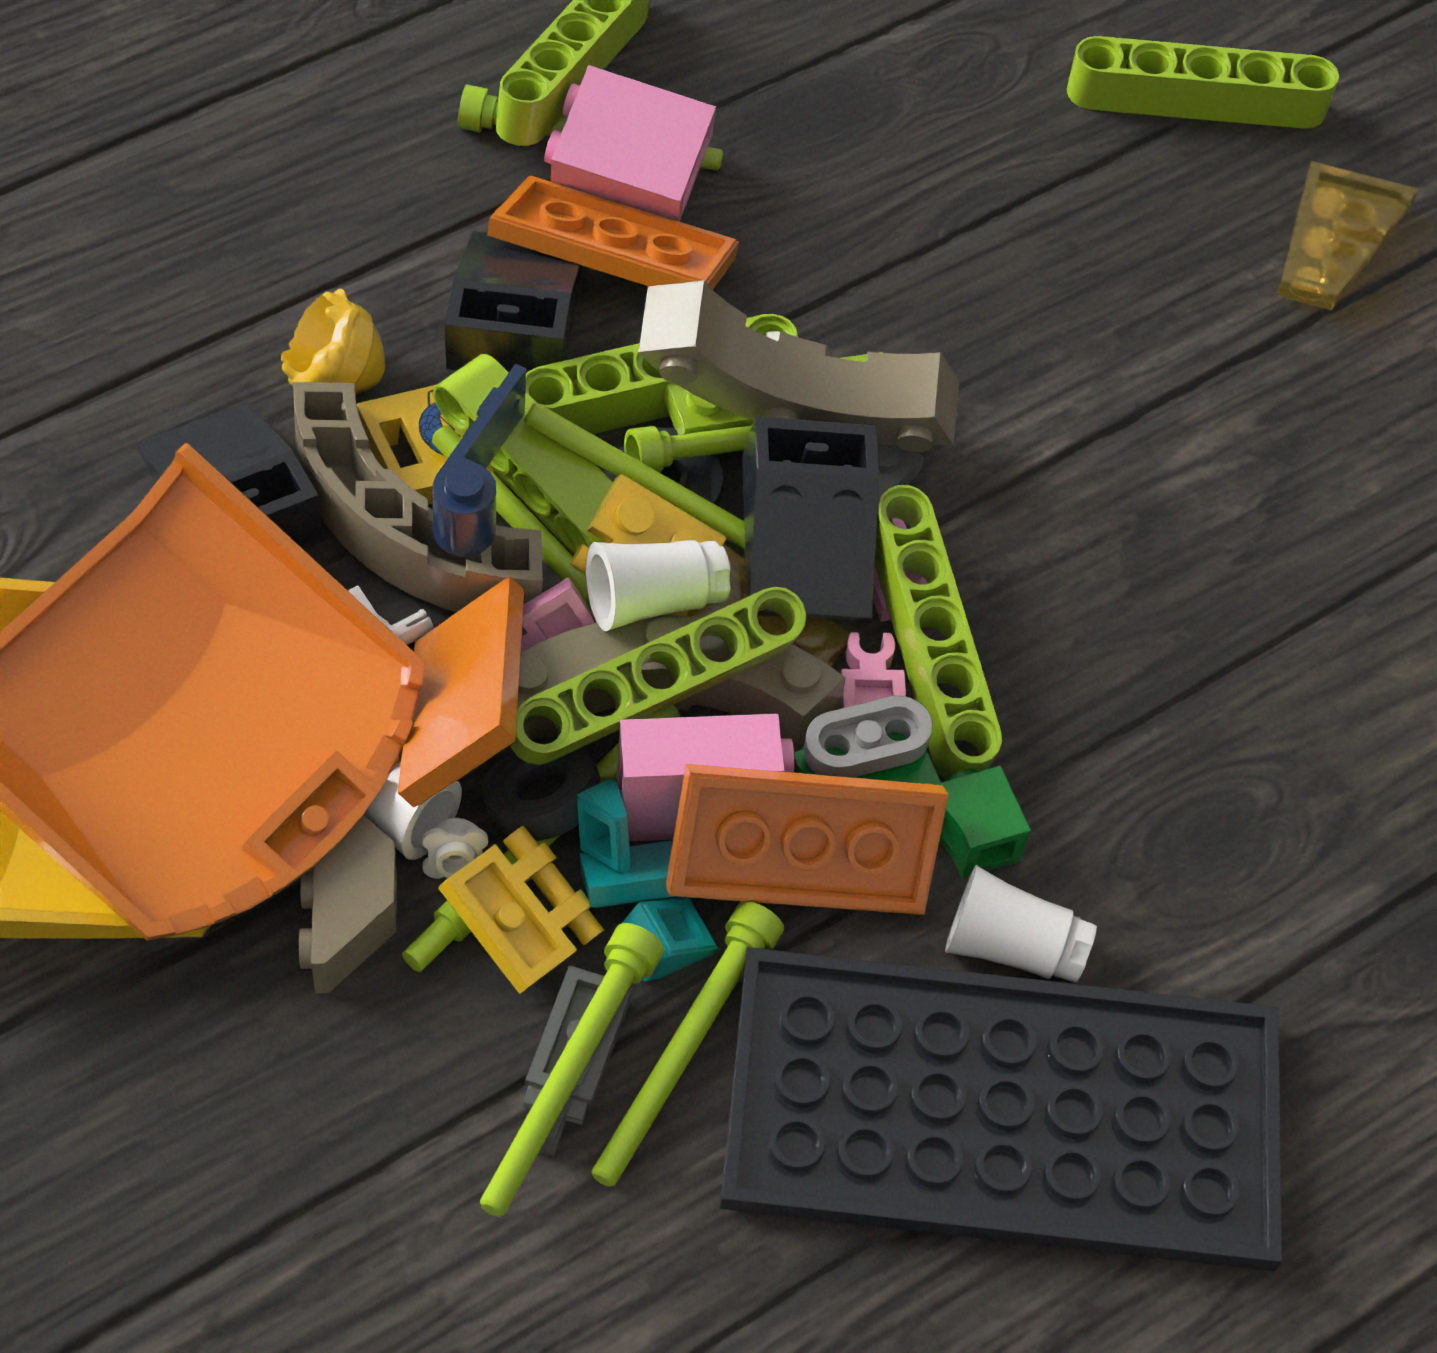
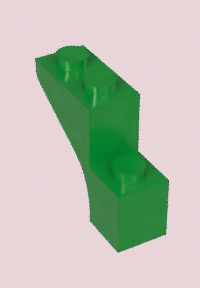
M892 732L887 734L894 741L906 740V737L900 733ZM804 747L800 751L794 752V773L818 775L808 766L804 757ZM829 748L826 750L832 755H846L839 748ZM925 751L919 759L912 763L854 777L943 785L949 795L939 843L949 853L962 879L970 877L976 865L985 871H990L1021 862L1031 830L1001 766L980 772L976 769L962 770L941 783L929 755Z

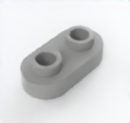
M890 696L826 712L817 716L807 729L804 757L808 766L818 775L850 778L912 763L919 759L928 747L932 731V720L929 712L921 703L905 696ZM892 732L900 733L906 737V740L894 741L887 734ZM829 748H839L846 755L836 756L828 753L826 750Z

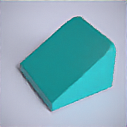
M607 779L577 794L580 848L585 853L624 875L631 871L627 812L617 782L614 779Z
M689 897L639 902L622 922L645 928L653 933L664 946V953L652 975L642 978L645 982L660 979L705 959L718 950Z

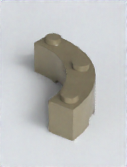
M704 280L648 286L639 353L659 371L663 379L676 383L693 395L751 420H754L755 416L877 425V442L879 445L898 446L910 452L928 451L933 445L954 444L960 380L941 352L923 354L867 352L866 362L831 357V350L827 345L802 339L781 331L767 332L766 336L748 328L746 326L747 315L727 303Z
M293 382L297 459L318 493L320 516L323 522L338 541L363 565L388 583L410 595L454 612H458L509 575L524 589V604L542 593L541 530L516 529L496 525L494 540L484 552L464 557L447 553L439 547L434 538L433 509L428 507V499L408 486L391 469H383L370 450L369 439L360 421L356 405L354 383Z
M661 615L639 620L609 631H603L597 623L563 632L539 642L520 654L517 710L530 697L701 618ZM706 636L700 639L701 651L706 658L714 662H724L730 659L729 647L724 640L717 636ZM791 644L780 655L673 705L678 710H689L694 705L711 707L729 712L731 716L778 714L781 739H792L793 749L796 752L804 747L807 729L817 716L840 709L846 677L822 660ZM650 662L642 666L643 679L651 687L667 689L673 686L672 673L665 665ZM592 689L583 694L584 706L592 714L616 707L612 696L604 690ZM533 716L523 723L525 734L530 740L558 736L554 723L544 716Z

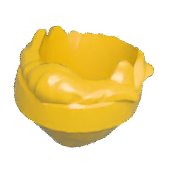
M337 289L334 293L325 292L304 311L294 332V337L289 343L291 349L284 351L281 355V361L283 362L282 370L289 377L288 381L291 385H293V382L354 383L355 395L376 386L381 381L385 372L383 345L370 314L361 306L348 301L346 292L343 289Z

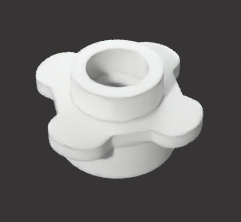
M451 818L440 821L432 829L428 830L422 838L423 846L428 849V858L423 861L424 873L432 878H449L482 854V849L488 845V835L474 823L465 819Z

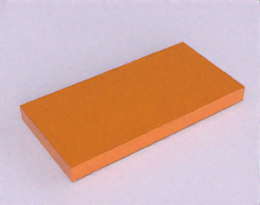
M528 176L489 219L487 236L646 286L704 280L714 289L736 259L739 241H736L734 238L534 176Z
M510 575L415 641L414 652L425 664L422 686L419 690L418 701L412 719L413 724L406 742L403 744L398 794L413 808L420 806L515 742L524 589Z
M686 764L665 885L669 896L925 915L949 794L943 785Z

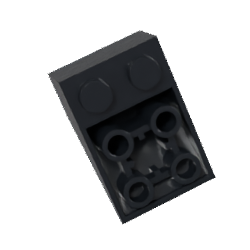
M472 231L453 280L445 320L446 369L457 371L480 354H487L493 357L508 373L515 364L526 368L527 373L529 370L539 366L565 361L569 348L582 265L487 236V233Z
M247 401L136 443L137 451L155 484L173 462L176 451L187 443L300 547L323 538L318 493L293 450Z
M755 416L742 456L747 597L771 587L787 588L795 593L803 602L806 619L870 623L872 618L880 479L877 425ZM765 609L758 611L759 616L782 617L774 610Z

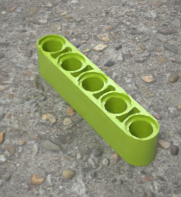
M573 0L502 77L499 87L496 132L500 138L517 146H529L541 141L563 116V107L571 84L581 85L588 65L602 70L608 66L645 24L648 18L650 0Z
M1093 36L1083 39L1076 47L1067 85V94L1074 104L1089 110L1307 129L1319 126L1325 120L1338 83L1339 73L1332 62L1315 55Z
M762 314L746 318V326L766 336L767 332L781 331L798 337L796 327L783 316ZM640 343L529 370L526 373V392L542 406L589 433L597 434L668 417L669 413L664 404L663 395L666 384L673 382L663 379L659 371L639 353Z
M480 354L434 387L433 397L438 409L462 437L478 417L477 411L494 387L498 388L508 372L493 357L487 354ZM526 392L525 414L494 456L489 466L494 469L499 477L573 555L581 544L590 547L594 542L606 543L589 533L587 529L613 482L596 464L525 424L524 418L532 404L537 403Z
M897 485L889 488L881 496L878 503L875 567L914 699L927 709L932 720V731L928 747L933 764L938 774L944 780H947L962 770L976 769L980 772L989 769L1002 744L1001 729L933 506L927 495L920 489L910 485ZM889 519H901L910 525L911 529L896 527ZM914 572L926 579L928 584L914 583L906 577L905 573ZM921 628H933L939 631L945 640L935 641L930 639L922 632ZM937 684H950L960 691L962 698L946 696L940 691ZM964 740L972 743L977 748L980 756L963 754L957 748L954 741Z
M771 587L761 590L538 693L523 702L517 710L515 742L510 744L511 748L520 759L527 763L541 765L552 762L620 730V720L644 719L770 660L787 650L801 633L806 620L804 604L795 593L787 588ZM767 609L779 613L785 620L786 634L777 636L765 632L759 625L757 619L758 611ZM706 636H717L724 640L729 647L730 659L724 662H714L706 658L701 651L700 639ZM650 662L665 665L672 673L673 686L667 689L651 687L643 679L642 666ZM592 689H601L608 692L614 699L616 705L615 713L605 717L595 716L584 706L583 694ZM533 716H544L550 719L556 726L557 739L545 745L531 741L525 734L524 721Z

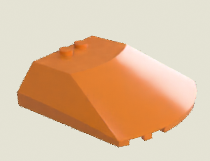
M185 443L176 451L173 462L136 509L0 632V811L147 941L181 935L217 924L253 908L296 881L332 851L362 818L383 788L399 758L403 744L406 742L413 724L412 719L418 701L419 690L422 686L425 662L195 449Z

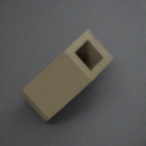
M364 815L342 841L314 866V869L301 876L302 909H312V928H300L299 963L300 969H312L315 994L330 993L397 932V863L395 842Z

